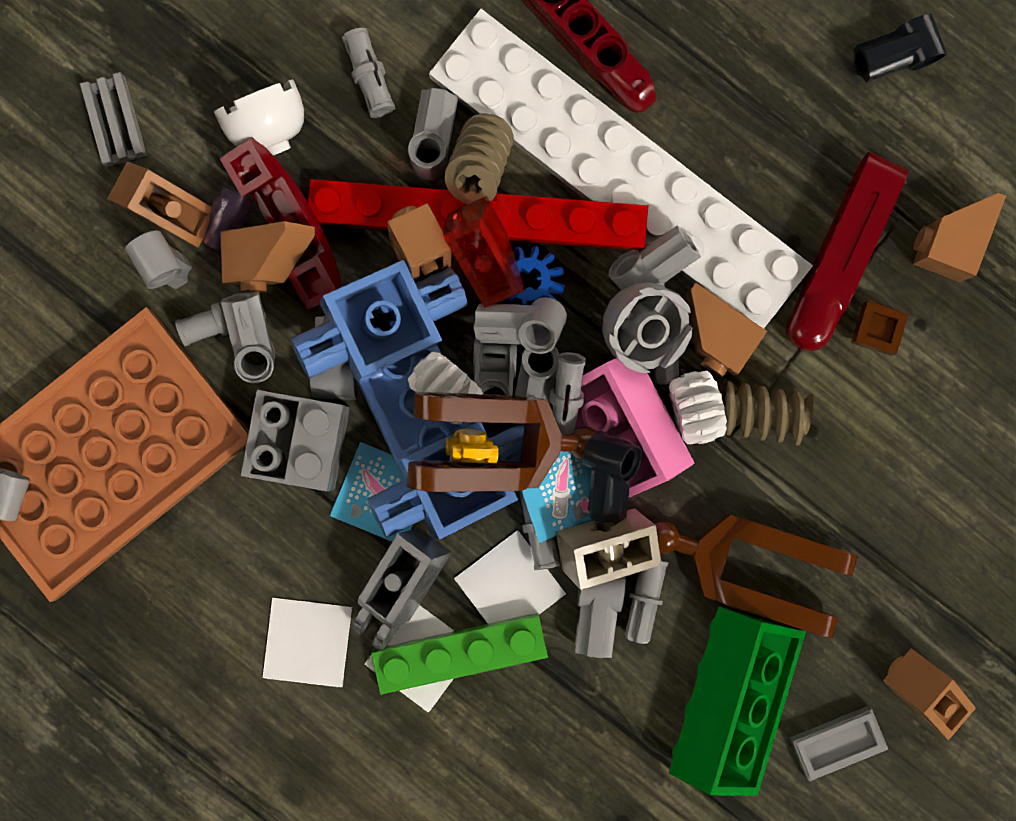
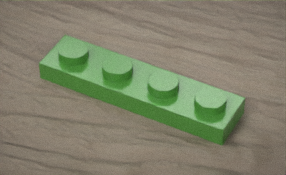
M539 613L386 646L382 651L376 648L371 652L380 695L548 658Z

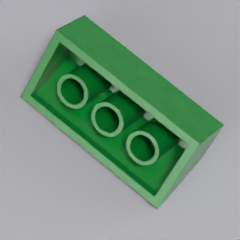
M718 606L716 616L710 624V636L704 656L697 668L698 677L692 697L685 708V720L680 737L673 748V760L669 774L709 795L758 796L806 631L746 612Z

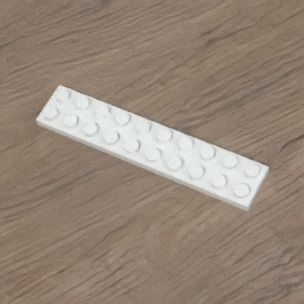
M480 9L430 71L429 77L433 82L449 93L457 95L458 101L476 115L486 113L495 114L503 118L512 129L514 135L513 144L586 201L649 205L645 239L646 247L677 225L683 228L691 237L701 257L679 273L693 284L698 283L763 329L812 268V264L484 10Z

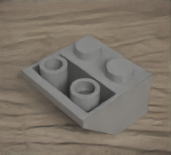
M257 390L241 476L322 491L335 490L350 407Z

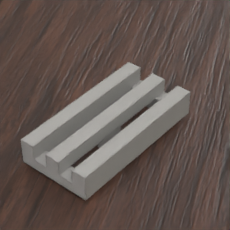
M121 72L112 74L113 78L110 79L105 77L96 79L97 82L90 84L88 81L80 83L101 162L106 167L147 156L126 78ZM116 89L133 147V149L128 151L126 150L110 90ZM96 94L101 95L117 153L114 155L112 154Z

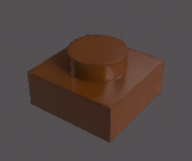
M870 301L864 302L851 343L890 356L896 355L909 313Z

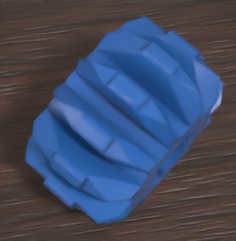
M532 246L530 258H525L522 248L516 247L514 254L517 262L514 263L509 257L502 256L500 263L508 272L494 271L493 273L495 281L505 283L494 289L495 297L510 295L504 304L515 305L518 303L520 305H531L538 298L547 297L555 299L550 293L562 294L565 288L563 284L552 281L563 276V268L555 267L548 270V267L554 261V255L549 253L542 261L538 260V246ZM533 274L537 276L536 286H539L538 289L534 290L528 287L523 291L519 288L521 287V279L519 278L521 275L526 278L531 277Z

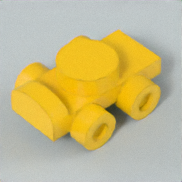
M462 428L455 431L454 438L446 439V455L450 456V462L497 463L498 446L493 445L492 439H486V432Z

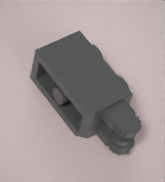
M419 527L398 533L358 598V604L362 606V609L351 628L361 635L371 626L376 617L383 624L375 635L372 645L382 651L392 640L399 627L411 620L452 551Z

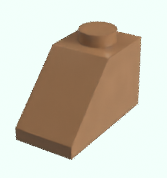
M130 162L126 163L107 198L140 218L198 248L218 210L149 169Z
M996 193L946 215L927 227H922L913 246V249L918 251L913 264L958 282L976 276L1006 195Z
M428 203L418 208L415 206L405 207L395 213L392 220L387 221L389 239L399 262L405 261L414 282L445 268H451L452 248Z
M283 221L221 232L222 283L240 285V292L259 293L267 292V285L284 283L314 238L315 227Z
M695 283L685 294L686 303L691 313L688 312L690 326L693 327L692 337L695 353L704 359L701 365L714 375L721 378L725 374L729 377L737 375L768 331L698 283Z
M912 648L905 656L897 658L891 664L888 675L883 680L904 703L947 740L954 735L976 709L951 677Z

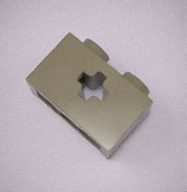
M635 508L627 510L626 518L619 523H600L593 520L556 531L562 571L580 590L662 565L656 525Z

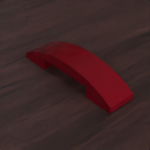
M252 137L219 158L241 197L251 194L268 224L286 221L315 227L314 238L288 276L306 309L309 310L320 304L323 295L341 288V280L333 253L315 214L295 182L269 150Z

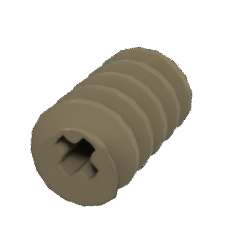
M486 113L474 115L465 122L461 129L457 144L453 149V154L445 170V183L450 193L464 204L472 206L485 205L491 202L497 194V187L501 182V176L504 173V167L507 164V158L510 155L514 139L510 125L503 118L495 114Z
M731 381L725 382L721 396L727 419L726 435L731 436L735 426L741 425L743 438H748L753 427L758 428L760 441H765L770 430H775L777 443L782 444L787 432L792 433L794 446L800 445L804 435L809 431L813 418L814 395L812 393L803 400L802 394L799 391H792L786 399L784 390L776 388L769 397L765 386L759 385L752 394L750 385L747 383L740 384L735 392L733 383Z

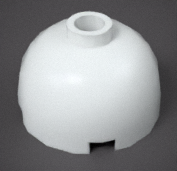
M288 80L284 84L285 91L281 84L278 83L235 100V106L229 108L231 111L229 114L226 113L224 106L214 111L220 127L228 140L238 147L253 137L257 142L264 145L273 156L290 149L288 140L300 132L304 123V107L294 80Z

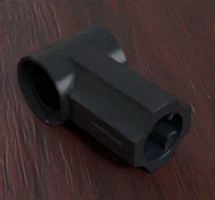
M932 14L916 17L899 26L894 32L858 44L853 50L855 68L858 75L865 82L905 68H909L910 71L918 70L941 60L947 55Z
M598 431L591 436L583 455L585 466L592 469L588 511L591 513L590 518L597 522L619 523L627 516L630 480L634 478L641 465L642 450L636 444L602 431Z

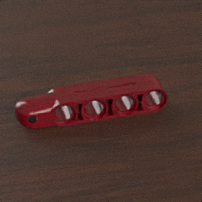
M521 0L587 74L597 83L603 84L625 108L631 112L641 113L655 103V90L649 72L629 52L628 45L620 34L588 0H561L555 4L547 3L544 0ZM575 23H582L589 27L590 32L585 35H577L569 27ZM609 53L614 55L619 63L615 66H605L600 63L598 56Z
M870 151L861 160L788 319L786 334L791 344L797 349L805 352L816 351L826 346L831 339L840 317L847 309L902 190L908 176V168Z

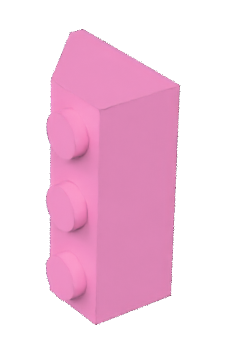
M615 358L583 375L581 391L584 393V403L582 407L578 408L575 429L585 426L591 427L597 432H605L641 447V465L634 478L630 480L629 497L662 484L695 464L648 373H640L628 369ZM570 385L566 386L563 410H567Z

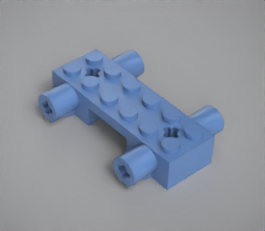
M404 260L323 295L320 305L328 322L292 337L290 341L309 379L348 361L404 478L403 481L367 498L373 516L384 536L387 538L424 520L431 536L440 540L517 501L518 498L514 491L428 492L411 489L406 486L408 463L410 461H450V456L446 455V439L454 438L455 431L462 428L486 431L481 422H462L458 425L446 421H431L413 417L415 391L410 388L408 378L413 373V368L421 359H425L431 352L441 354L437 344L442 341V338L434 321L466 307L467 298L457 274L450 267L414 282ZM376 312L380 318L388 317L390 323L386 325V331L383 332L379 327L374 328L371 321L374 318L372 313ZM520 423L491 438L486 434V439H492L493 445L498 446V461L521 462L524 423Z

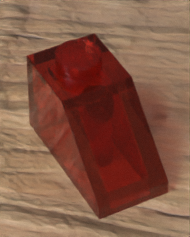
M482 197L448 213L443 237L484 308L523 292L524 285L508 234L488 197Z

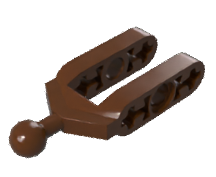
M415 392L413 417L418 419L446 422L525 423L521 462L410 461L408 463L406 486L411 489L428 492L527 490V488H539L560 455V452H571L574 457L583 460L587 442L597 431L585 426L575 429L571 435H562L548 400L541 398L494 394Z
M726 514L697 540L679 534L676 526L669 521L654 523L657 530L660 554H669L675 550L692 556L701 594L704 597L833 639L839 617L721 579V575L733 538L851 577L858 559L857 555L731 514Z

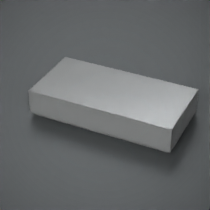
M868 706L789 738L804 776L808 781L888 750L873 710Z

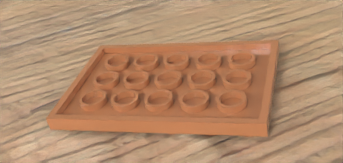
M145 307L0 423V468L22 474L31 479L17 520H0V539L50 602L62 597L246 448L249 430L152 309Z

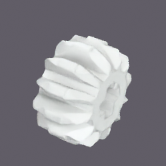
M431 352L425 359H421L413 368L414 371L408 378L409 386L415 392L483 394L482 389L467 374L437 352ZM450 422V423L460 425L462 422Z
M694 371L671 380L669 385L671 408L682 440L687 444H704L724 436L727 429L725 407L717 382L708 371Z

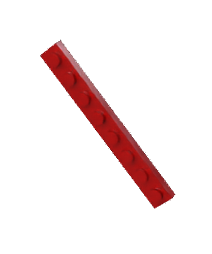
M310 180L308 204L319 224L323 226L388 231L387 221L392 220L394 214L408 206L418 208L428 203L444 235L622 250L642 251L645 249L649 205L496 194L491 202L485 205L472 206L462 203L449 190Z

